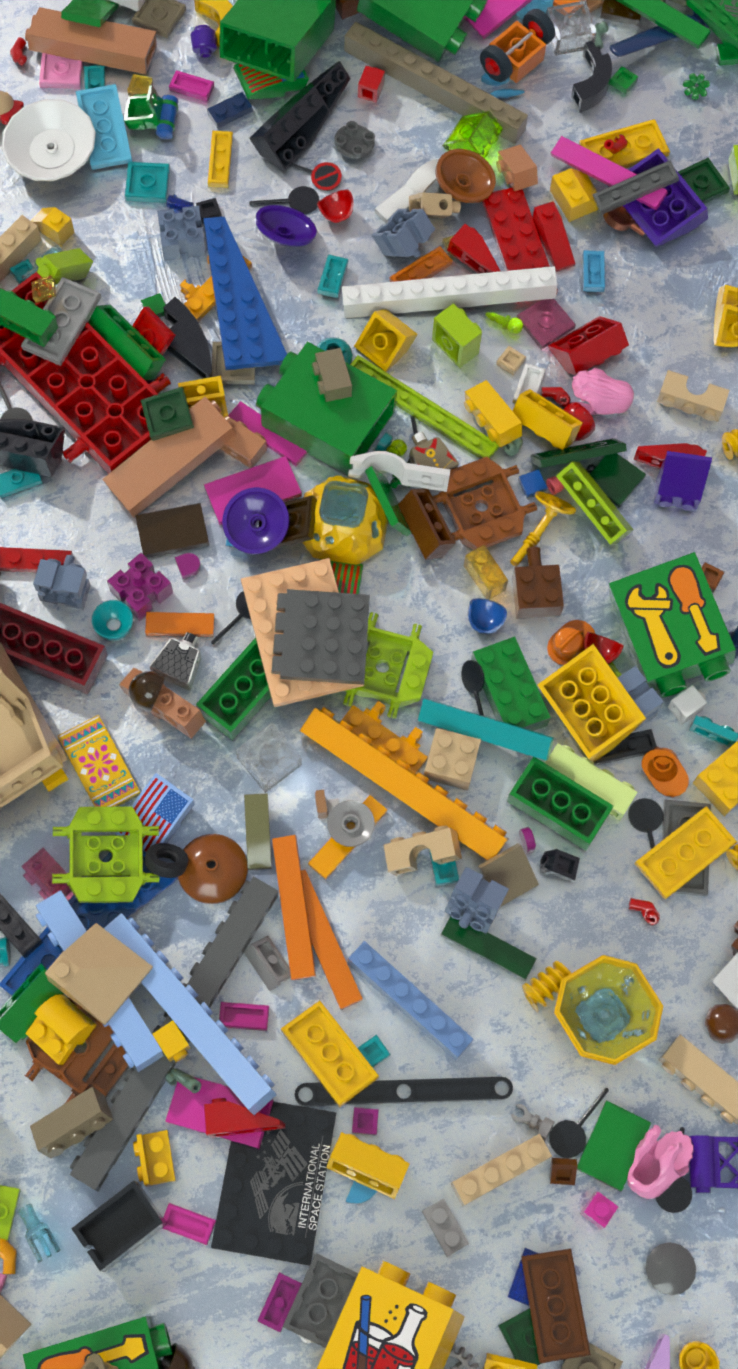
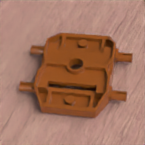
M484 457L450 470L447 492L441 491L432 497L436 504L442 502L446 511L451 516L456 532L451 534L455 541L460 540L463 545L475 551H480L522 535L526 514L537 511V506L535 502L520 506L508 482V477L519 474L517 465L502 469L490 458ZM491 480L493 481V483L489 485H484L483 487L472 490L470 492H465L462 495L456 497L453 496V494H456L458 492L464 491L466 489L472 488L474 486L480 485ZM482 503L488 509L483 512L478 511L476 505Z
M68 998L96 1024L85 1040L87 1043L86 1051L78 1054L73 1050L65 1063L58 1065L28 1037L26 1044L34 1064L24 1076L33 1082L41 1069L45 1068L72 1088L71 1091L73 1093L65 1103L91 1087L104 1094L106 1098L129 1068L123 1058L126 1052L122 1046L117 1048L113 1044L88 1080L84 1082V1077L112 1041L110 1035L113 1031L109 1025L104 1027L99 1020L71 998Z

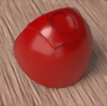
M348 189L334 192L317 203L321 215L332 223H339L349 218L354 206L352 193Z
M572 402L563 409L583 422L574 441L584 440L595 431V422L592 415L581 404Z
M588 631L584 639V650L594 644L607 664L615 661L624 647L619 642Z

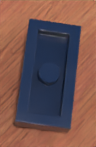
M243 92L207 108V114L217 129L253 112V107Z

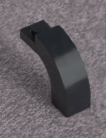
M592 40L585 43L582 55L592 72V76L584 81L573 84L571 98L579 113L596 106L605 97L612 75V61L609 53L601 55L600 49L595 46Z

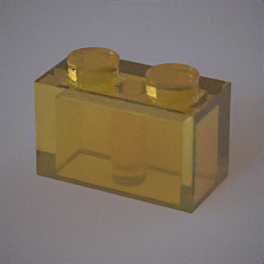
M485 545L465 555L463 566L486 599L490 600L506 591L508 579Z

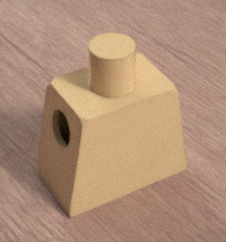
M422 192L409 196V211L412 209H423L428 218H445L451 216L452 213H459L461 203L458 200H452L451 194Z

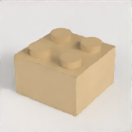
M436 728L424 775L430 781L468 790L481 739Z

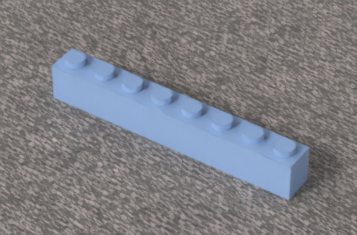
M61 890L35 905L38 910V914L35 915L42 927H48L51 932L47 934L54 947L59 945L63 952L86 932V929ZM128 997L106 1025L103 1024V1026L109 1025L113 1031L110 1037L116 1047H123L126 1052L123 1058L129 1068L135 1067L140 1072L164 1055Z

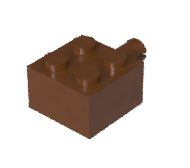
M530 547L526 550L528 566L514 567L512 583L516 619L561 616L564 608L559 564L542 565L541 549L539 547Z

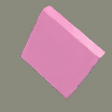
M42 53L39 79L40 88L81 89L83 61Z

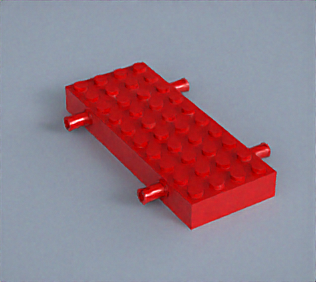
M35 272L11 291L25 301L30 300L37 307L43 309L55 289ZM88 322L85 324L61 366L23 350L21 345L25 337L0 325V366H5L76 440L66 450L62 451V455L66 460L68 459L69 463H72L83 452H88L109 474L151 440L141 400L157 395L167 386L171 385V381L167 376L165 377L164 373L148 384Z

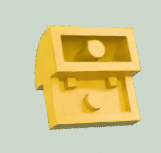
M221 376L178 383V388L183 387L189 409L206 396L210 402L214 400L222 410L220 414L223 417L228 416Z
M59 994L49 998L36 1010L37 1018L25 1034L58 1065H63L75 1047L83 1045L96 1024L66 996Z

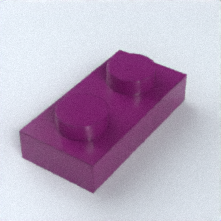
M279 1272L257 1321L281 1333L302 1283Z

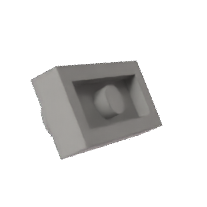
M445 1199L422 1211L446 1257L469 1244Z

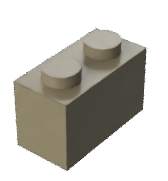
M341 348L315 353V362L312 363L314 375L319 376L320 381L317 382L320 395L324 394L326 402L352 397V384Z

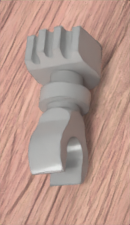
M517 1104L516 1107L524 1112V1116L519 1118L511 1114L512 1119L517 1123L529 1124V1127L533 1130L535 1128L538 1129V1134L541 1135L545 1142L555 1121L547 1117L542 1121L540 1116L537 1114L533 1116L524 1105Z

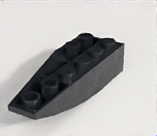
M340 61L292 97L249 138L258 153L282 171H285L312 144L351 78Z
M0 419V465L52 477L62 461L65 428L27 419Z

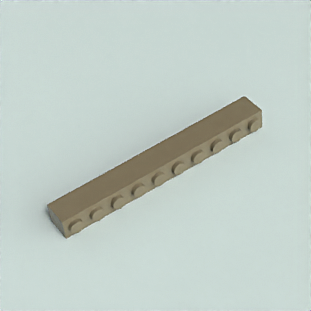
M356 21L345 34L344 51L372 67L384 70L385 74L502 138L516 144L525 132L528 119L526 113Z

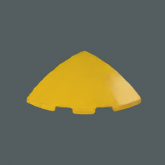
M726 284L719 287L714 316V346L738 347L737 287Z

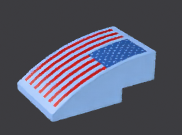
M157 773L132 805L142 825L159 826V836H144L142 838V850L145 852L154 844L168 843L181 826L182 820L195 805L194 799ZM116 832L115 835H129V832Z

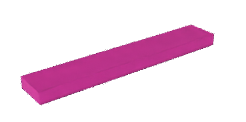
M563 136L560 137L551 151L552 157L608 186H613L637 175ZM662 188L636 200L657 210L668 192Z

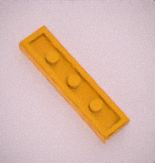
M371 795L363 802L371 810L375 826L387 813V809ZM349 822L346 825L348 829L355 828L353 822ZM331 837L309 861L308 865L326 880L355 847L343 846Z

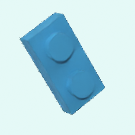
M583 250V291L604 292V251Z

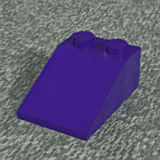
M667 451L656 479L653 504H659L665 508L671 506L679 507L686 511L697 510L704 492L712 457Z

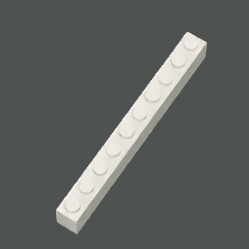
M555 266L344 286L342 287L344 314L346 319L372 316L374 311L387 309L392 314L446 309L453 303L458 308L555 299L557 280Z

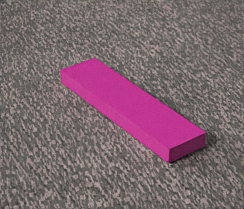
M240 401L228 415L229 418L236 422H243L250 431L260 433L266 439L267 447L282 457L286 456L293 465L297 466L306 456V450L263 427L261 415Z

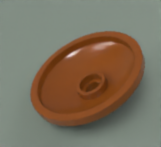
M452 149L445 152L437 162L435 169L437 181L444 192L451 194L452 198L464 203H478L486 200L492 194L496 184L494 170L489 162L478 153L467 149Z
M206 834L195 838L185 846L183 850L188 855V865L185 873L179 876L178 880L182 889L191 898L205 904H218L233 898L241 890L247 878L248 864L245 853L234 840L220 834ZM212 861L216 863V866L208 868L207 864Z

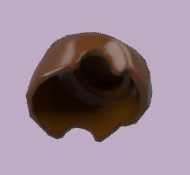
M717 1004L708 1010L705 1026L712 1040L726 1044L732 1043L738 1038V1010L728 1004Z

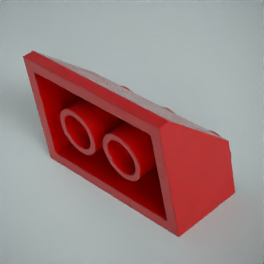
M599 316L548 345V348L566 372L577 375L580 371H588L593 366L603 364L605 359L610 356L620 354L622 349L629 346L621 322Z

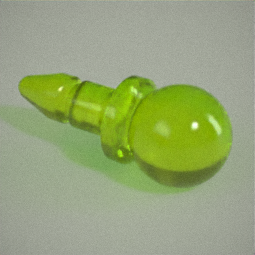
M493 312L485 313L487 318L502 325V329H507L510 334L516 335L523 330V322L519 318H511L509 315L505 318Z
M395 439L387 447L386 452L400 457L406 453L407 445L403 440Z

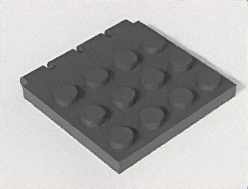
M287 589V593H279L277 595L276 610L282 612L276 613L275 632L284 634L274 635L273 654L282 656L272 657L271 673L279 674L280 679L364 685L370 595Z

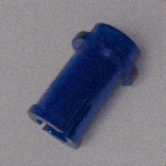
M176 194L173 196L169 195L166 201V207L183 212V207L194 206L193 202L178 198Z

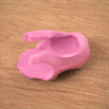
M593 368L590 371H580L573 377L572 389L574 395L580 398L581 401H587L590 404L577 403L585 407L592 415L624 413L633 402L634 391L631 385L626 381L616 380L607 376L603 370Z
M654 1125L645 1134L644 1139L639 1142L635 1150L634 1162L628 1172V1186L633 1192L642 1198L655 1199L668 1189L674 1181L689 1172V1162L693 1158L692 1154L694 1152L691 1138L683 1135L682 1131H671L666 1133L659 1141H656L660 1136L661 1129L658 1125Z

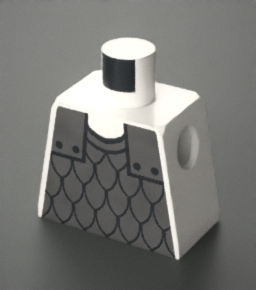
M186 632L182 642L170 638L151 662L150 670L165 675L166 681L190 691L201 660L200 650L194 648L198 637Z

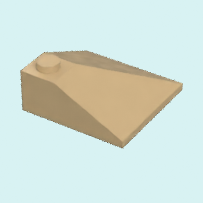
M95 923L55 960L45 972V975L50 983L102 1024L106 1025L152 970L153 966Z

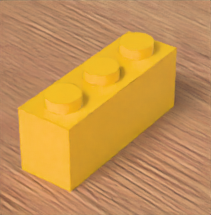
M487 380L465 391V409L468 413H472L475 416L477 424L480 427H484L492 442L495 441L501 448L522 436V422Z
M531 389L519 395L512 410L523 426L528 427L537 436L545 438L554 447L562 450L573 444L583 423Z
M341 1132L326 1168L395 1199L410 1163L398 1155H391L382 1151L376 1145H369L360 1141L355 1135Z

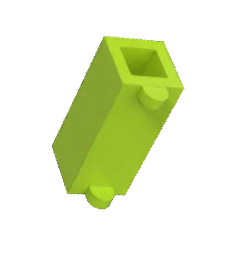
M80 248L47 254L43 258L36 259V264L39 267L37 273L50 286L57 285L62 277L71 281L84 279L88 275L93 260Z

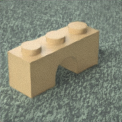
M668 370L657 402L662 403L666 407L680 409L687 414H696L706 420L718 422L730 390L709 383L705 393L694 395L686 387L688 376Z
M440 826L435 828L434 832L427 834L426 832H417L412 834L413 837L404 839V837L391 839V843L383 845L388 872L397 876L417 871V856L425 849H430L433 861L438 864L462 859L457 831L448 826Z

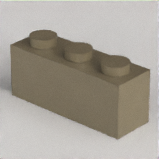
M91 1087L30 1125L37 1150L51 1159L61 1155L70 1146L80 1143L94 1131L102 1129L105 1124L113 1120L105 1095Z

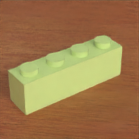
M557 743L549 759L545 762L550 767L612 804L614 807L610 815L619 821L638 793L631 784L625 781L620 782L614 778L610 771L606 769L601 770L594 766L593 761L576 755L574 750L567 745Z

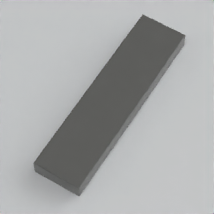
M670 160L592 195L602 215L678 182L679 177Z

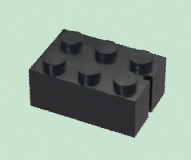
M132 1181L71 1229L83 1247L90 1249L87 1253L99 1271L106 1272L166 1226L167 1223L141 1185L136 1181Z

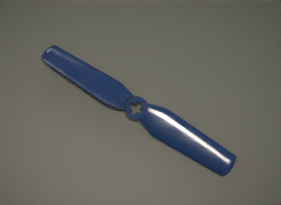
M693 12V15H686L709 28L697 13ZM655 26L609 46V49L615 56L622 57L677 38V36L660 26Z

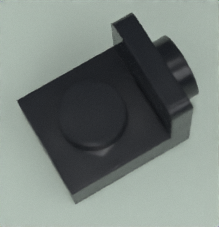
M558 849L545 851L540 860V874H552L568 881H575L580 858Z

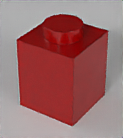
M365 66L358 83V98L377 103L384 86V70Z

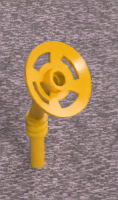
M541 491L535 493L537 500L546 507V514L535 530L530 532L526 539H524L522 547L510 560L513 566L517 567L527 555L526 550L528 548L537 546L541 535L554 516L556 517L558 513L566 515L575 514L576 509L571 504L549 493Z

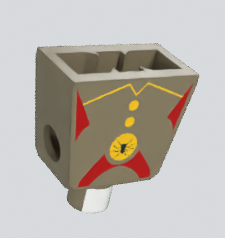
M418 432L412 436L415 447L411 448L409 453L411 464L450 470L459 466L456 458L439 437L427 440L423 432Z

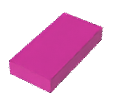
M176 70L170 82L169 91L208 102L214 88V81Z
M221 1002L219 1020L226 1028L267 1031L268 1005Z
M169 1203L163 1217L167 1225L162 1229L208 1245L216 1220Z

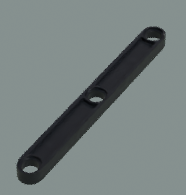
M506 1077L374 1081L343 1106L501 1101L510 1097L513 1092V1085ZM320 1082L303 1083L297 1086L295 1090V1100L301 1106H338ZM505 1082L509 1088L508 1093L503 1096L497 1094L495 1091L496 1083ZM400 1085H407L410 1088L411 1095L408 1098L403 1099L397 1095V1088ZM303 1088H309L313 1093L312 1099L308 1102H303L299 1099V1091Z

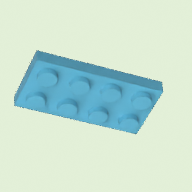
M116 84L76 91L78 106L91 118L96 132L94 150L89 157L92 170L132 162Z

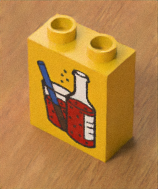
M382 1261L378 1273L362 1266L317 1369H444L465 1316L451 1308L456 1295L431 1282L427 1283L423 1294L405 1287L411 1274L386 1261Z

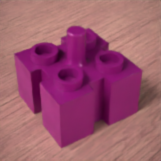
M139 553L128 563L129 570L124 573L120 569L107 580L110 592L119 601H126V605L130 608L132 614L141 621L146 616V612L153 611L152 604L155 601L161 604L173 594L171 582L160 571L155 573L153 564L142 553Z

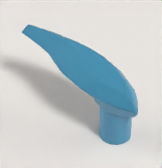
M508 88L496 90L490 93V95L498 99H507L523 94L525 91Z

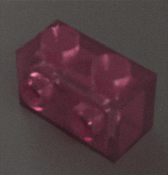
M41 848L21 866L25 871V874L22 876L31 886L36 883L41 889L38 893L44 900L60 890L65 897L72 892L67 883L52 884V874H67V872L44 848Z

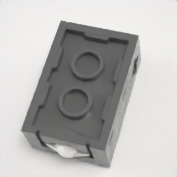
M315 1253L283 1327L296 1333L304 1343H316L326 1348L358 1273Z

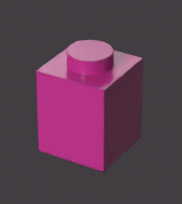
M597 1191L592 1195L580 1214L599 1229H603L619 1207Z

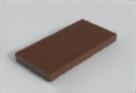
M571 1248L521 1256L539 1364L591 1355Z

